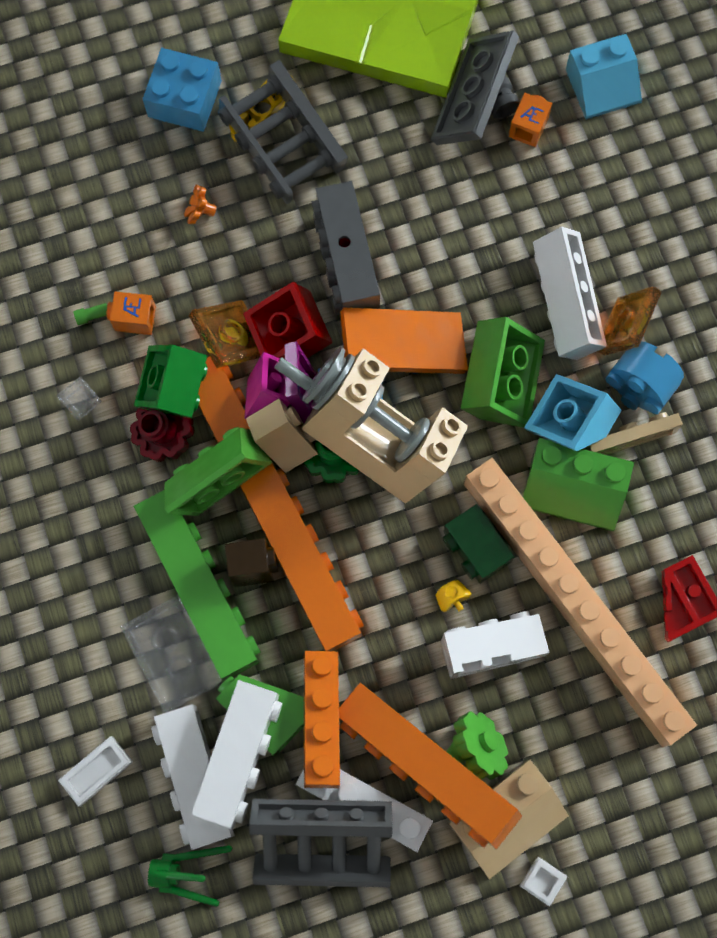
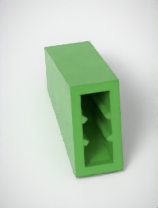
M240 674L235 679L230 676L218 688L220 694L216 698L226 710H228L238 680L279 694L278 702L283 703L281 712L276 723L270 722L267 735L271 736L268 751L276 757L304 727V697Z

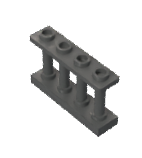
M278 60L269 66L267 84L233 105L225 95L221 96L217 112L222 122L226 126L231 125L236 132L235 139L244 151L248 149L253 156L252 163L258 173L267 176L271 182L269 187L277 199L282 198L286 204H289L293 198V191L291 190L293 186L324 166L327 168L331 166L335 174L346 168L348 156L281 61ZM272 94H280L285 101V107L248 129L239 115ZM297 118L302 125V131L266 154L256 139L286 120ZM314 142L319 149V156L283 178L274 163L305 143Z
M252 799L249 823L250 835H263V854H256L254 859L253 884L390 887L391 858L389 856H381V837H392V801ZM277 835L297 836L298 854H277ZM311 836H332V855H312ZM346 837H367V856L346 855Z

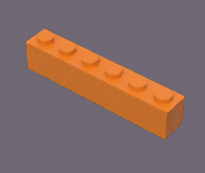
M361 682L339 707V719L342 721L339 725L340 729L352 739H355L357 735L364 739L367 743L363 748L377 760H380L382 756L392 763L389 769L401 780L405 781L409 777L418 784L414 790L426 801L431 803L435 798L444 806L440 812L455 825L462 821L471 828L468 835L483 848L489 843L497 850L522 818L521 813L516 807Z

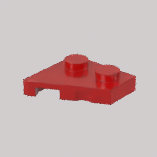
M693 555L662 571L664 628L667 643L717 618V597Z

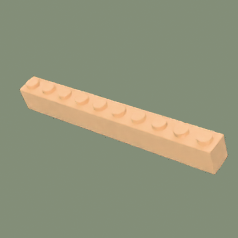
M490 458L466 475L464 486L662 747L671 746L697 726L695 721L496 461Z

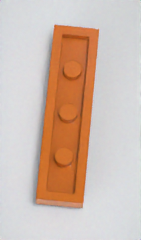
M305 651L304 788H339L338 652Z

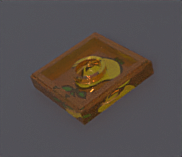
M652 286L618 297L603 330L607 347L597 352L605 356L639 347L662 291Z
M243 300L194 309L189 314V318L216 368L261 357L243 315L248 310Z

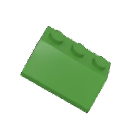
M508 317L478 321L461 409L481 420L524 428L532 415L545 340Z
M236 427L227 431L222 436L223 440L215 446L212 445L204 448L198 453L197 456L199 458L190 464H184L174 470V476L165 482L164 509L167 514L199 516L273 463L270 457L254 442L249 429Z
M539 438L534 449L523 498L533 511L614 531L628 492L634 462L585 449L576 452L553 441Z

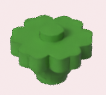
M470 711L460 716L458 721L454 722V729L457 734L453 736L451 746L448 747L447 753L481 780L486 777L489 780H493L503 775L504 771L508 768L505 759L508 755V749L503 735L496 731L494 722L482 712L475 715Z

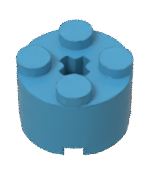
M635 341L621 356L605 380L622 395L621 402L626 407L632 410H636L639 407L657 415L680 386L684 373L679 364L667 353L664 357H661L654 352L657 349L656 346L643 341Z

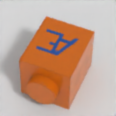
M524 93L512 119L508 137L536 148L549 119L553 103L547 101L542 96Z
M114 291L113 302H109L107 305V320L111 322L114 330L117 332L152 335L156 305L151 295Z

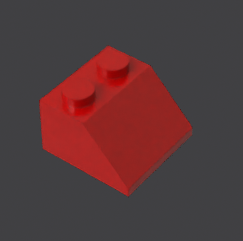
M291 282L243 313L260 356L265 352L277 358L282 357L285 359L284 344L297 341L305 356L309 358L333 343L311 291L295 282Z

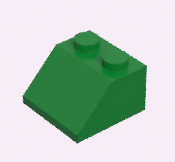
M173 344L149 345L134 407L157 410L178 417L192 418L193 413L199 406L200 396L198 392L200 384L207 374L206 360L208 355Z

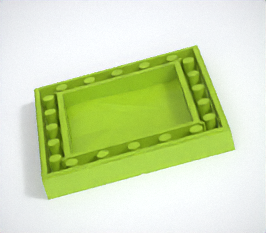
M293 0L278 39L280 53L446 98L479 0Z

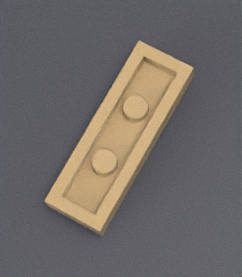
M667 412L652 416L649 418V422L638 425L637 422L623 425L619 428V432L607 435L606 438L584 449L609 455L675 434L683 423L679 413L670 416L667 415Z

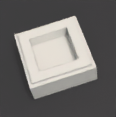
M537 856L519 886L550 906L568 876Z

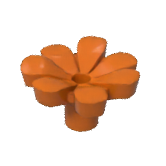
M197 184L193 189L194 195L192 194L189 200L191 206H188L184 212V217H188V224H196L202 214L213 217L217 209L216 205L207 202L205 198L207 189Z

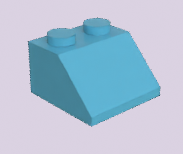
M627 34L570 50L565 70L585 119L641 103L642 96L637 57Z
M556 374L524 428L529 432L577 452L606 438L622 410L606 392Z

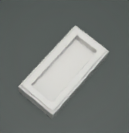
M110 736L58 781L78 807H81L131 765L133 761L115 738Z

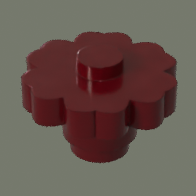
M137 409L136 418L138 421L130 425V432L132 434L131 441L140 447V454L142 456L162 462L166 457L178 459L181 453L188 450L189 444L187 439L195 433L193 417H178L157 410Z

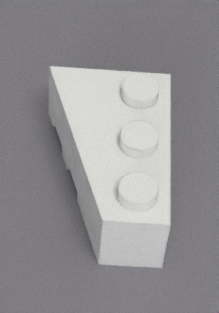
M524 611L511 615V620L498 622L497 619H490L478 623L476 627L466 628L462 626L447 630L443 634L441 645L450 679L548 655L549 649L539 614L530 616L529 611Z

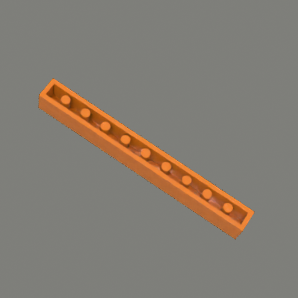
M216 354L207 357V374L200 384L198 395L200 396L199 408L217 443L223 440L222 436L233 428L239 427L249 430L250 428L245 419V410L243 408L246 405V399L239 387L233 389L229 380L234 377L226 361L220 363ZM271 463L240 487L270 546L274 547L277 559L325 651H336L361 638L360 628L364 624L356 609L350 611L344 600L349 598L348 593L341 580L334 582L329 572L334 567L326 552L319 553L315 545L319 538L311 523L305 526L300 515L305 512L297 496L290 498L285 488L290 483L281 468L276 470L273 463Z

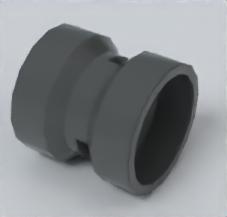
M507 76L503 79L491 112L496 119L512 115L517 111L520 104L517 95L511 91L513 87Z

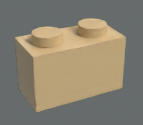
M280 399L246 418L254 442L285 473L318 454L313 442L316 439L301 429L303 424L294 407L287 408Z

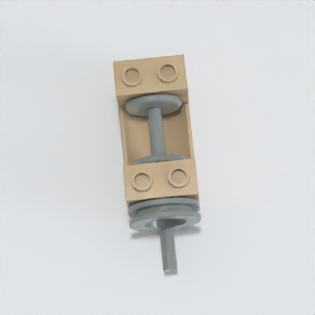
M339 347L328 358L313 379L281 357L274 368L305 390L302 398L303 402L308 404L313 400L311 406L313 409L301 429L406 504L447 472L468 425L443 407L431 417L421 418L416 423L381 399L384 393V386L381 383L389 367L364 348L356 356L348 354L346 357H343L346 350Z

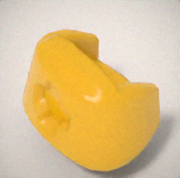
M453 580L438 589L435 596L442 612L449 611L454 605L458 612L464 609L460 602L470 598L471 592L459 580Z

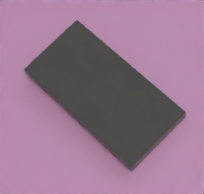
M514 30L468 40L431 136V140L436 145L482 139L519 39Z

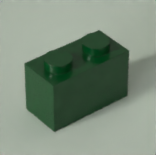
M477 504L444 526L443 532L445 536L442 537L444 543L452 553L456 551L459 553L464 561L461 563V566L471 580L476 577L480 584L512 563L515 557Z

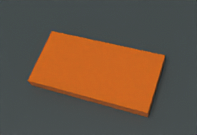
M343 307L340 311L343 347L346 350L344 357L348 354L356 356L364 348L389 367L388 372L464 374L468 371L460 312Z

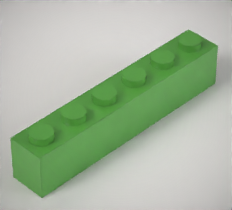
M165 490L134 505V508L220 678L225 681L230 676L234 677L259 664L256 655L261 653L252 635L246 638L241 628L246 622L237 606L231 609L226 599L231 593L223 578L216 580L211 569L217 566L208 549L204 552L201 551L197 541L202 539L196 525L194 522L187 524L183 515L167 514L164 509Z

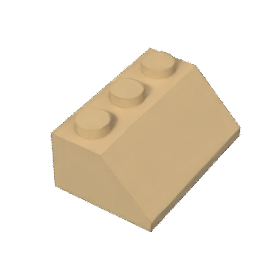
M531 760L522 763L492 787L494 791L516 807L522 815V818L497 850L489 843L485 848L480 846L468 835L471 828L462 821L458 825H455L452 821L447 823L489 880L569 816L553 788Z

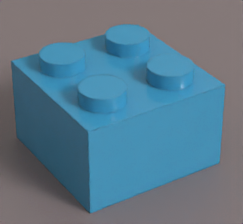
M161 48L142 98L148 117L204 132L222 82L218 62Z

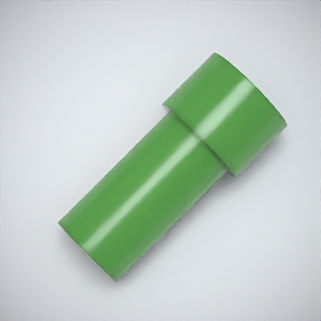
M107 303L87 309L74 310L73 313L77 325L79 326L88 323L90 320L107 316Z

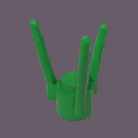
M228 845L178 854L163 853L162 859H152L150 862L148 886L159 888L160 893H171L217 907L219 906V901L173 886L178 885L179 880L204 882L206 879L204 875L180 872V864H175V862L228 853L233 848Z

